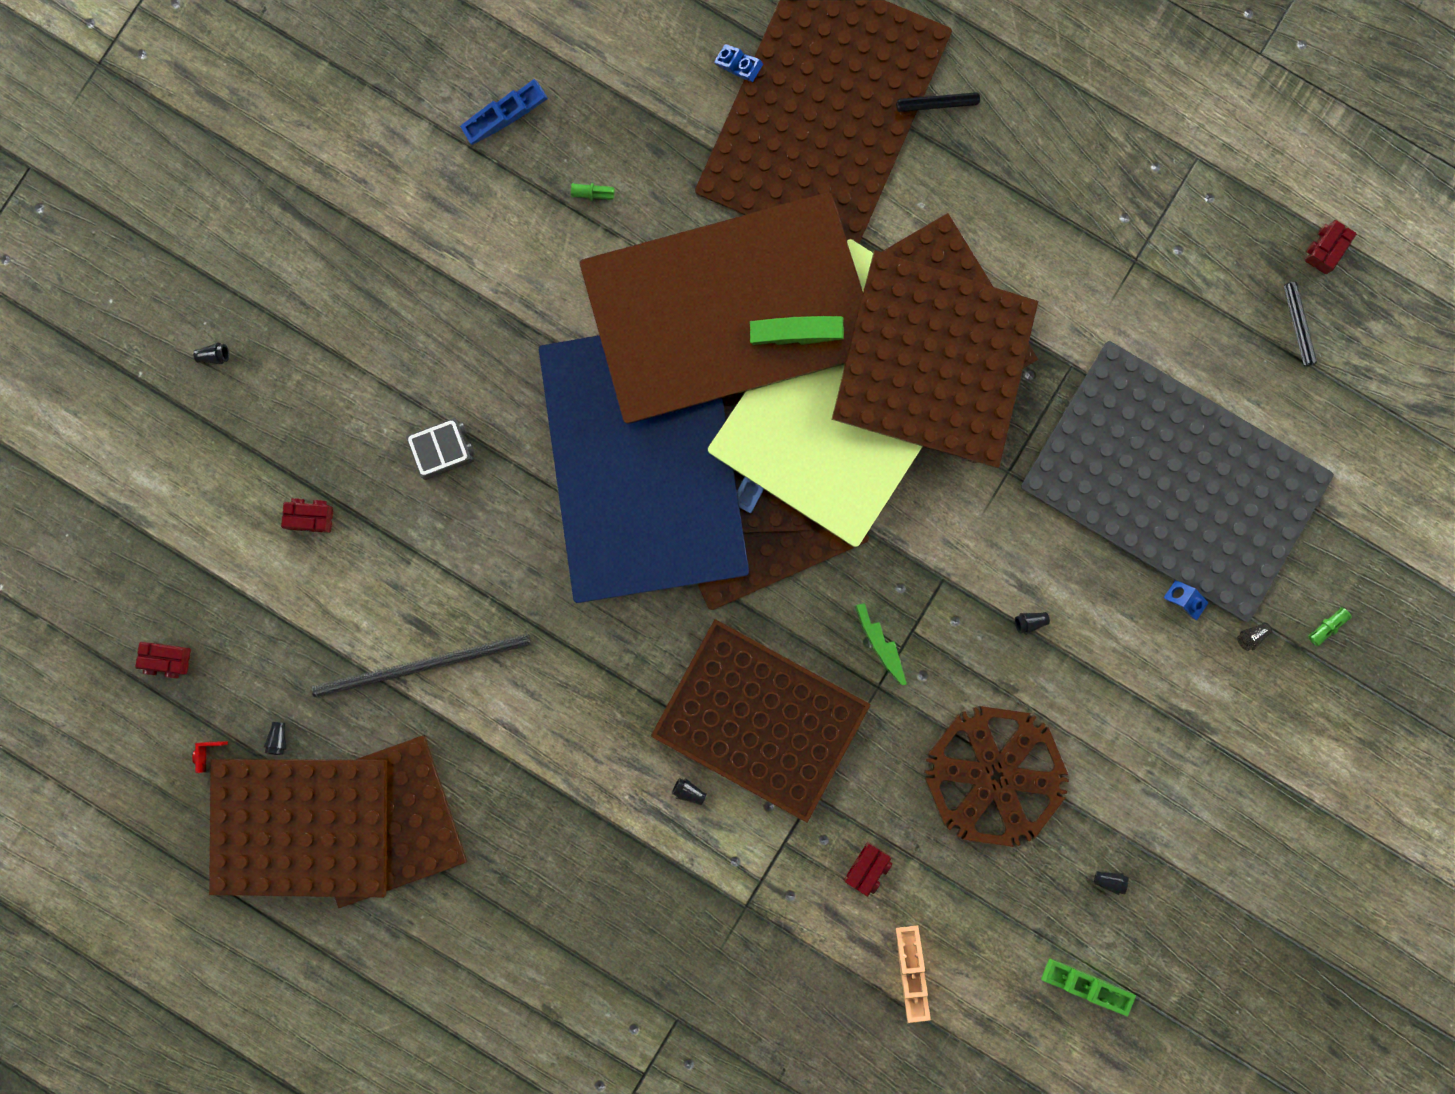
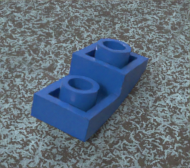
M726 44L714 61L717 66L750 82L754 81L763 66L760 59L746 55L741 49Z

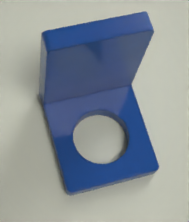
M1176 580L1164 596L1165 600L1181 606L1194 620L1200 617L1208 605V601L1196 588ZM1179 588L1184 589V593L1180 598H1173L1175 590Z

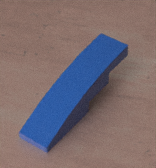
M533 79L520 90L511 91L498 102L492 101L460 127L470 144L473 145L518 120L548 98L538 81Z

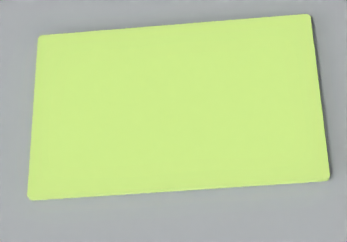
M849 239L847 243L862 290L864 291L873 253ZM845 364L746 391L708 447L709 454L853 547H858L923 446L831 420Z

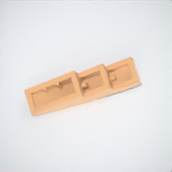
M918 925L896 928L907 1024L930 1021L924 973L925 967Z

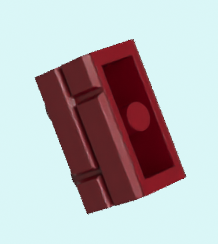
M1334 220L1329 225L1324 224L1317 234L1320 236L1318 241H1313L1306 250L1308 256L1305 262L1316 267L1323 274H1328L1334 270L1357 235L1356 232L1348 227L1346 228L1345 225L1337 220Z
M291 498V502L283 503L281 527L286 530L331 533L333 507L327 505V501L313 500V504H307L304 499Z
M140 642L135 667L136 669H143L142 674L157 675L158 671L165 672L164 677L179 678V674H187L191 649Z
M867 842L845 876L844 881L868 897L870 893L874 894L879 888L880 882L878 880L882 873L886 875L892 866L890 860L892 858Z

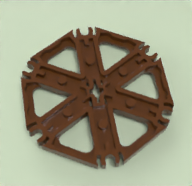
M979 706L981 709L980 715L978 708L973 707L974 716L969 718L966 711H963L962 717L965 720L963 722L960 714H958L927 754L936 756V759L926 758L927 762L934 764V768L931 771L924 770V773L934 775V777H925V780L943 824L946 825L952 819L948 823L947 828L951 830L954 825H958L959 831L956 834L958 837H961L966 830L965 836L961 838L962 840L1014 847L1011 840L1013 837L1014 843L1019 846V836L1025 835L1026 840L1031 841V836L1028 833L1030 830L1035 839L1066 798L1057 796V793L1067 794L1066 790L1059 788V784L1062 781L1069 782V779L1059 777V775H1068V772L1049 727H1046L1045 731L1041 733L1040 731L1045 728L1046 724L1042 722L1038 727L1033 725V721L1036 719L1035 715L1030 716L1028 722H1026L1027 717L1031 713ZM993 717L1015 720L1019 726L1000 752L988 726V721ZM958 731L966 732L978 762L948 758L944 754L945 747ZM1043 742L1046 744L1054 763V767L1050 772L1018 768L1036 743ZM993 768L998 773H1002V776L999 777L1000 785L995 779L991 780ZM948 780L975 785L956 810H949L940 791L942 781ZM1015 790L1048 796L1049 804L1036 821L1030 822L1027 820ZM993 800L1006 829L1002 835L979 833L975 829V823Z

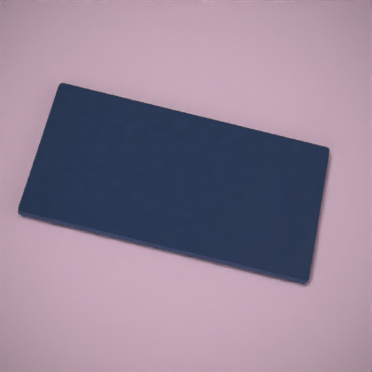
M600 335L541 345L539 347L540 364L574 602L583 603L747 576L749 574L734 470L708 452V447L726 422L723 398L626 424L622 417Z

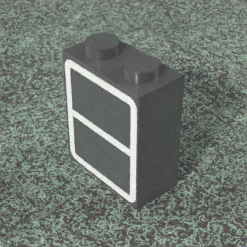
M453 418L406 436L421 478L427 480L474 462L472 455H475V451L471 442L467 443L465 435L468 432L463 422L460 423L459 420Z

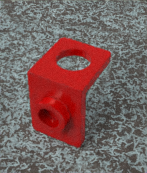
M228 741L195 743V750L192 755L195 773L206 772V746L228 745Z

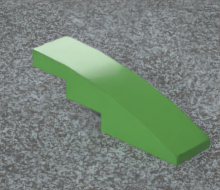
M842 316L789 317L750 321V343L753 345L767 343L782 345L797 342L804 345L844 339Z
M865 603L856 605L855 609L872 649L898 684L906 685L895 641L886 643L880 622L871 624Z
M1049 958L1041 980L1127 1017L1136 997L1133 993Z

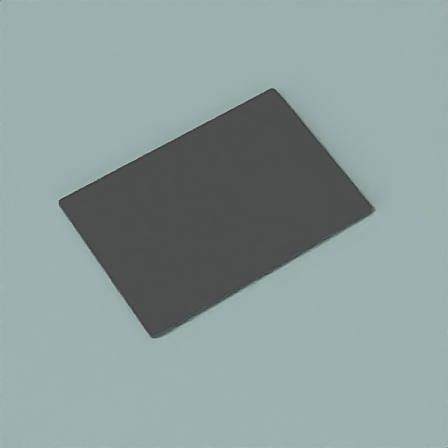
M1108 341L1104 344L1021 484V489L1171 579L1196 588L1205 599L1238 619L1249 622L1326 491L1334 474L1332 471L1115 343Z

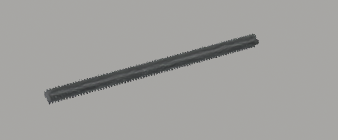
M523 634V637L520 635V637L516 638L515 636V639L512 637V639L508 640L507 638V641L504 639V641L501 640L500 642L499 640V643L496 641V643L493 642L492 644L491 642V645L485 643V646L482 644L483 646L480 645V647L477 645V648L476 646H474L475 648L472 647V649L469 647V650L468 648L464 649V651L461 649V652L460 650L456 651V653L453 651V654L450 652V655L445 653V656L442 654V657L437 655V658L434 656V658L431 657L429 660L427 658L426 660L423 659L421 662L419 660L418 662L415 661V663L412 661L413 664L411 662L410 664L407 663V665L404 663V666L403 664L402 666L399 665V667L396 665V668L395 666H393L394 668L391 667V669L388 667V670L387 668H385L386 670L383 669V671L380 669V672L379 670L375 671V673L372 671V674L371 672L369 674L364 673V676L363 674L361 676L358 675L359 677L355 675L353 678L350 677V679L347 677L345 680L342 679V681L339 679L337 682L334 680V683L331 681V683L326 682V685L325 683L318 685V687L315 685V688L312 686L313 697L317 698L318 696H325L326 694H333L334 692H341L342 690H349L358 686H366L369 683L374 684L406 676L407 674L422 672L423 670H430L461 661H468L469 659H476L477 657L530 645L529 634H526V636Z

